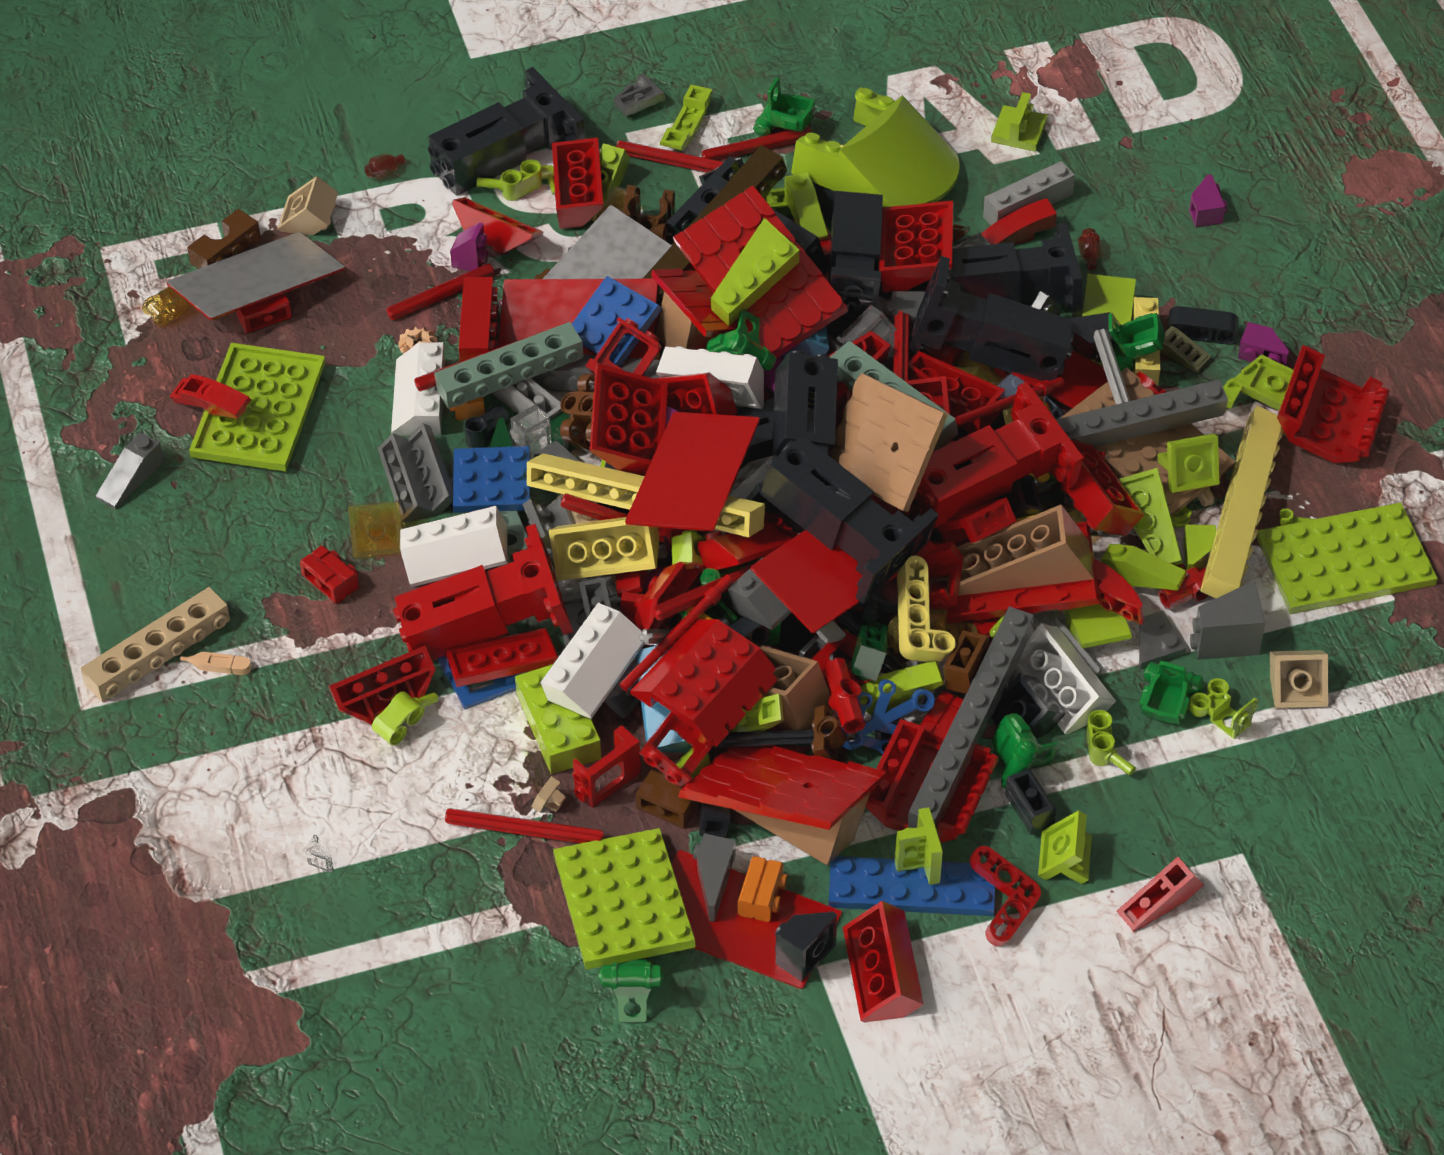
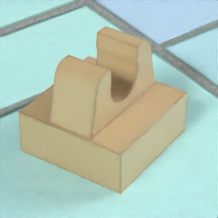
M551 776L536 796L531 807L539 813L544 807L557 812L566 798L557 790L560 782Z

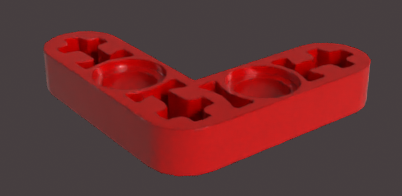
M980 846L970 856L971 868L1008 896V899L985 931L988 942L1000 947L1011 939L1041 896V889L1034 880L992 848ZM982 856L987 858L984 864L980 862ZM996 864L997 868L992 872L991 869ZM999 871L1008 872L1011 875V882L1002 881L999 877ZM1017 881L1020 882L1017 888L1014 889L1013 886L1017 883ZM1026 889L1031 892L1028 898L1023 895ZM1007 907L1016 908L1020 917L1018 919L1011 918L1007 913ZM1004 923L1005 925H1007V927L1003 930L1001 936L999 937L995 933L997 932V929Z

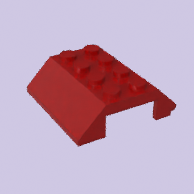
M1302 345L1277 415V419L1289 442L1333 463L1360 461L1361 457H1369L1379 426L1378 423H1380L1384 405H1386L1389 389L1381 388L1383 382L1371 376L1363 387H1360L1322 369L1321 366L1325 355Z
M697 619L631 689L630 694L651 708L656 702H659L692 725L693 737L705 746L709 742L714 746H718L729 734L726 727L733 730L746 715L743 709L749 712L763 697L760 691L766 693L778 679L773 674L776 668L760 647L719 619Z
M903 719L899 720L876 768L885 771V777L870 792L866 808L885 827L896 831L908 828L910 808L941 747L939 744L925 740L924 726ZM975 744L971 762L942 822L939 821L937 834L940 843L957 839L958 835L966 832L972 819L970 815L974 814L981 799L980 795L984 793L991 778L989 774L993 773L999 760L998 756L991 754L990 748Z

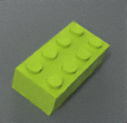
M553 665L515 676L517 697L551 775L573 768L574 759H577L583 765L601 759L600 738L591 719L547 700L541 681Z

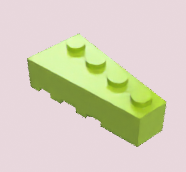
M764 218L711 297V310L730 326L739 317L741 310H747L799 263V249Z

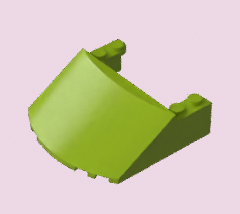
M860 87L855 93L856 105L853 120L866 127L844 146L840 147L841 145L836 141L826 142L821 140L820 136L815 133H807L806 136L796 141L791 170L793 175L807 172L813 183L833 191L883 195L882 207L937 202L951 191L959 174L960 163L957 153L903 95L895 101L889 96H882L874 93L871 89Z

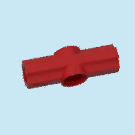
M1197 567L1188 569L1179 590L1158 589V596L1164 608L1171 609L1191 599L1202 601L1209 595L1200 591L1206 567L1201 570Z
M835 658L834 660L827 661L824 670L832 693L828 699L829 705L833 710L837 711L845 733L854 734L857 731L863 730L866 725L858 700L861 687L852 679L845 659Z

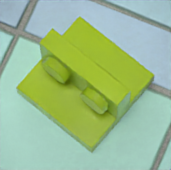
M1022 92L1016 108L1003 105L991 135V142L1036 152L1047 123L1048 114L1034 112V104H1031V94Z
M1209 434L1167 442V452L1158 453V464L1168 471V487L1172 493L1220 484L1217 435Z
M930 808L918 809L917 828H906L897 831L895 866L897 872L924 867L929 885L940 883L943 851Z
M1078 810L1042 831L1038 868L1039 877L1048 880L1059 873H1063L1080 884L1089 880L1092 835L1086 832V814Z

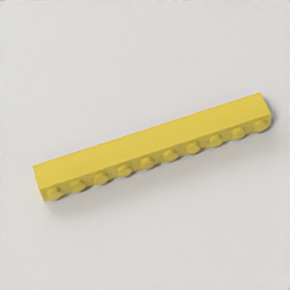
M1259 406L1255 407L1245 424L1236 463L1231 475L1200 590L1214 598L1244 586V582L1241 579L1244 578L1249 567L1246 561H1248L1253 551V547L1250 545L1258 533L1255 526L1258 525L1262 517V512L1259 510L1263 507L1267 498L1264 492H1266L1271 482V478L1268 476L1272 473L1276 463L1272 460L1279 451L1280 445L1277 443L1284 432L1277 419V414Z
M544 453L527 461V486L561 494L568 493L582 499L629 510L645 477ZM728 496L715 530L745 537L752 536L764 528L765 504Z

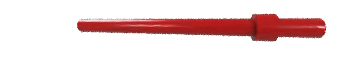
M1061 377L1051 381L1044 380L1037 383L1032 389L1037 396L1044 397L1051 394L1053 390L1063 387L1064 380ZM1016 394L954 417L957 426L1013 406Z
M726 574L714 588L710 587L703 594L704 598L619 684L623 690L628 691L711 605L715 606L722 598L721 595L734 582L730 575Z

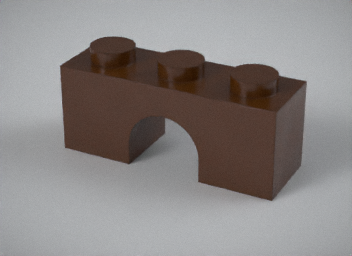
M238 208L221 221L224 238L211 239L204 234L187 247L190 264L200 269L242 253L261 238L258 221Z

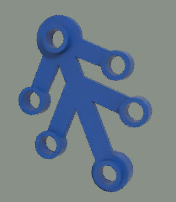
M888 679L882 680L878 685L880 695L871 720L866 722L863 730L855 732L853 740L847 739L843 747L854 750L863 745L876 749L883 754L882 745L886 742L889 743L890 740L887 738L878 740L867 736V734L878 730L893 735L897 725L890 722L915 709L920 711L930 710L935 702L933 694L926 689H918L913 693L912 699L886 712L890 697L896 691V686ZM890 683V691L884 692V685ZM864 691L858 696L859 703L862 696L865 695L868 698L866 704H860L863 716L866 709L872 704L871 695ZM925 695V701L919 704L917 701L918 697Z

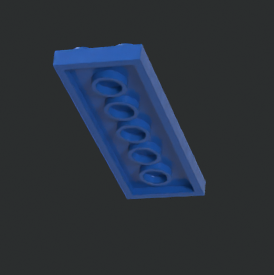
M837 856L831 862L828 906L833 908L868 910L879 902L884 901L905 912L994 916L995 886L971 868L970 863L942 862L940 883L929 885L924 867L897 872L895 859ZM995 865L991 869L992 872L995 870Z

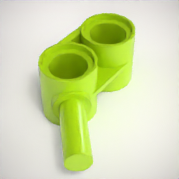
M530 159L521 163V171L507 170L502 173L500 179L478 177L477 187L500 189L506 200H519L526 194L541 187V164L536 160Z
M404 691L398 693L385 710L375 718L372 723V730L390 745L395 746L399 744L407 733V727L403 723L405 722L412 726L419 722L424 715V707L438 702V695L431 693L421 698H412Z
M1104 710L1091 712L1086 734L1090 761L1097 766H1106L1112 762L1131 776L1135 772L1136 767L1117 754V750L1114 748L1115 740L1112 736L1111 715Z

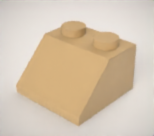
M316 176L288 196L277 229L280 232H301L305 235H314L320 230L324 231L331 223L330 217L337 205L335 201L338 192Z
M1322 650L1270 652V681L1275 708L1328 707L1327 653Z

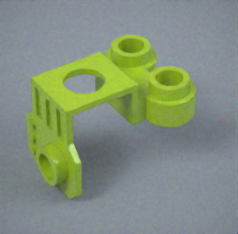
M1220 678L1212 679L1208 683L1207 695L1196 693L1191 696L1189 709L1196 717H1203L1209 714L1210 721L1232 739H1235L1251 725L1259 699L1253 698L1239 711H1235L1230 707L1231 696L1228 694V683ZM1225 717H1233L1231 727L1224 725L1223 719Z

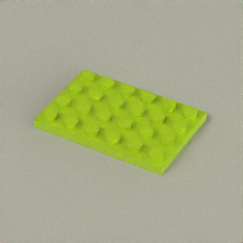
M231 343L216 381L242 392L252 400L244 414L239 416L238 419L209 414L205 410L189 449L190 457L287 471L326 364L325 356Z
M1401 502L1258 530L1256 535L1290 614L1434 586L1437 583L1438 578Z
M660 828L602 839V841H591L553 849L585 970L602 967L603 965H612V962L622 963L695 948V939Z

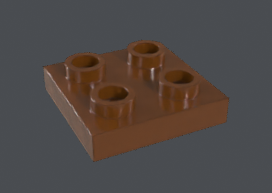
M824 705L816 707L814 719L812 720L814 741H812L811 746L814 755L847 764V748L843 747L847 741V733H845L844 728H842L840 723Z

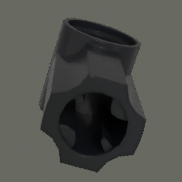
M498 404L480 417H471L465 421V443L468 448H484L488 443V438L494 434L499 418L504 417L505 424L510 422V416L505 408Z

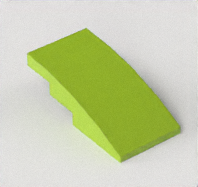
M1088 274L1082 316L1110 312L1114 314L1121 325L1131 321L1136 279ZM1091 360L1092 362L1103 367L1102 361L1098 362L1095 360Z
M1099 604L1063 610L1066 625L1082 649L1132 639L1126 619L1113 611L1105 610Z

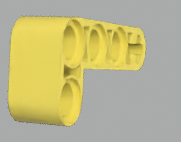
M911 556L900 568L897 575L900 653L908 660L923 662L936 660L940 663L955 648V639L949 632L930 629L928 565L922 557ZM910 593L914 594L917 599L913 598ZM910 617L915 618L918 623L912 621ZM911 641L915 642L918 647H915ZM936 644H939L940 646H942V648H943L944 650H941L940 648H938V646H937Z

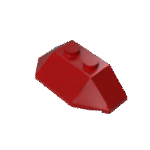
M466 197L454 199L452 202L463 230L465 231L479 222L483 223L484 233L487 234L486 244L492 246L493 250L498 253H507L508 251L518 249L543 236L544 231L524 224Z
M680 561L665 568L659 577L654 576L646 594H641L635 602L634 607L637 608L635 616L637 627L642 632L644 629H666L676 614L663 620H657L653 616V607L697 588L700 584L701 574L704 571V565ZM644 644V645H643V648H644V649H645V648H649V647H652L653 645H645V644Z
M422 646L328 687L339 711L372 726L375 718L385 710L398 693L404 691L412 698L423 697L436 669L426 646Z

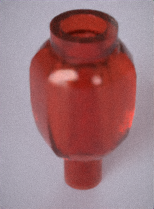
M381 154L372 157L368 164L364 166L365 174L368 178L373 177L375 179L388 177L396 171L398 165L405 163V157L402 154L395 157L391 154Z
M1088 228L1082 231V235L1078 239V246L1081 257L1087 262V268L1095 270L1097 268L1096 261L1102 255V242L1096 230Z

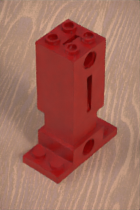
M1027 381L1018 385L1011 412L1013 422L997 430H993L988 425L932 453L912 502L916 504L922 515L930 508L939 514L934 528L1010 492L1014 481L1030 473L1035 478L1054 471L1056 479L1062 482L1067 489L1076 485L1084 457Z
M536 524L526 527L528 537L524 538L527 549L513 553L514 562L489 571H485L483 565L395 596L397 607L393 608L397 622L401 623L402 628H399L403 643L407 645L408 651L426 646L433 661L439 657L446 656L445 650L484 642L507 634V625L534 615L537 622L551 618L555 627L560 626L563 635L574 632L549 553Z

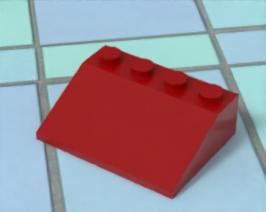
M953 201L882 207L879 271H881L883 293L907 291L931 279L940 256L950 258L949 269L952 268Z
M597 363L595 369L590 452L619 471L645 476L665 431L668 382Z

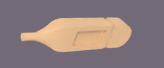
M200 652L194 656L180 657V661H188L202 671L233 673L235 675H246L251 671L250 660L244 656Z

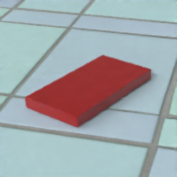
M547 628L445 650L446 659L456 687L533 671L553 665L558 659Z

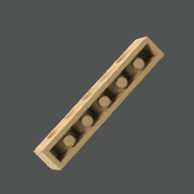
M210 587L206 588L82 666L80 669L84 684L101 702L116 696L127 686L136 683L149 672L158 669L171 658L180 655L193 644L202 641L207 635L224 627L230 621L227 604Z

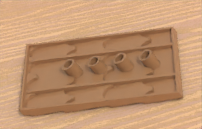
M861 373L853 386L852 397L844 408L843 419L835 430V445L828 452V455L874 491L873 495L908 512L948 414Z

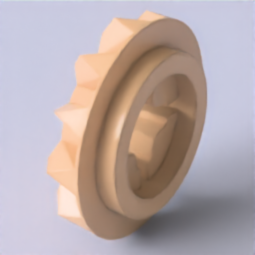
M415 326L414 330L406 329L405 334L400 335L399 349L404 354L414 347V341L421 338L422 341L418 343H436L437 337H435L434 331H428L426 326L422 329H418Z

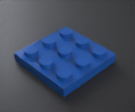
M606 276L575 318L572 326L581 338L583 347L597 355L617 326L618 317L624 321L626 318L631 319L639 325L637 329L645 334L662 308L653 301ZM629 333L625 334L610 355L609 360L618 367H621L640 340Z
M529 446L454 449V513L473 512L497 506L499 511L525 510L522 504L530 499V486H527V461L530 460Z

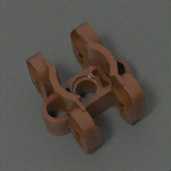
M627 185L623 213L670 245H673L675 241L667 221L676 212L675 190H664L662 198H659L660 214L652 216L641 214L640 188L634 185Z
M589 373L582 374L579 377L577 383L578 391L567 393L560 404L561 410L570 416V419L564 420L561 424V437L574 447L586 452H590V446L587 447L586 438L590 442L594 389H591V386L594 387L595 374ZM572 430L579 432L578 435H574Z

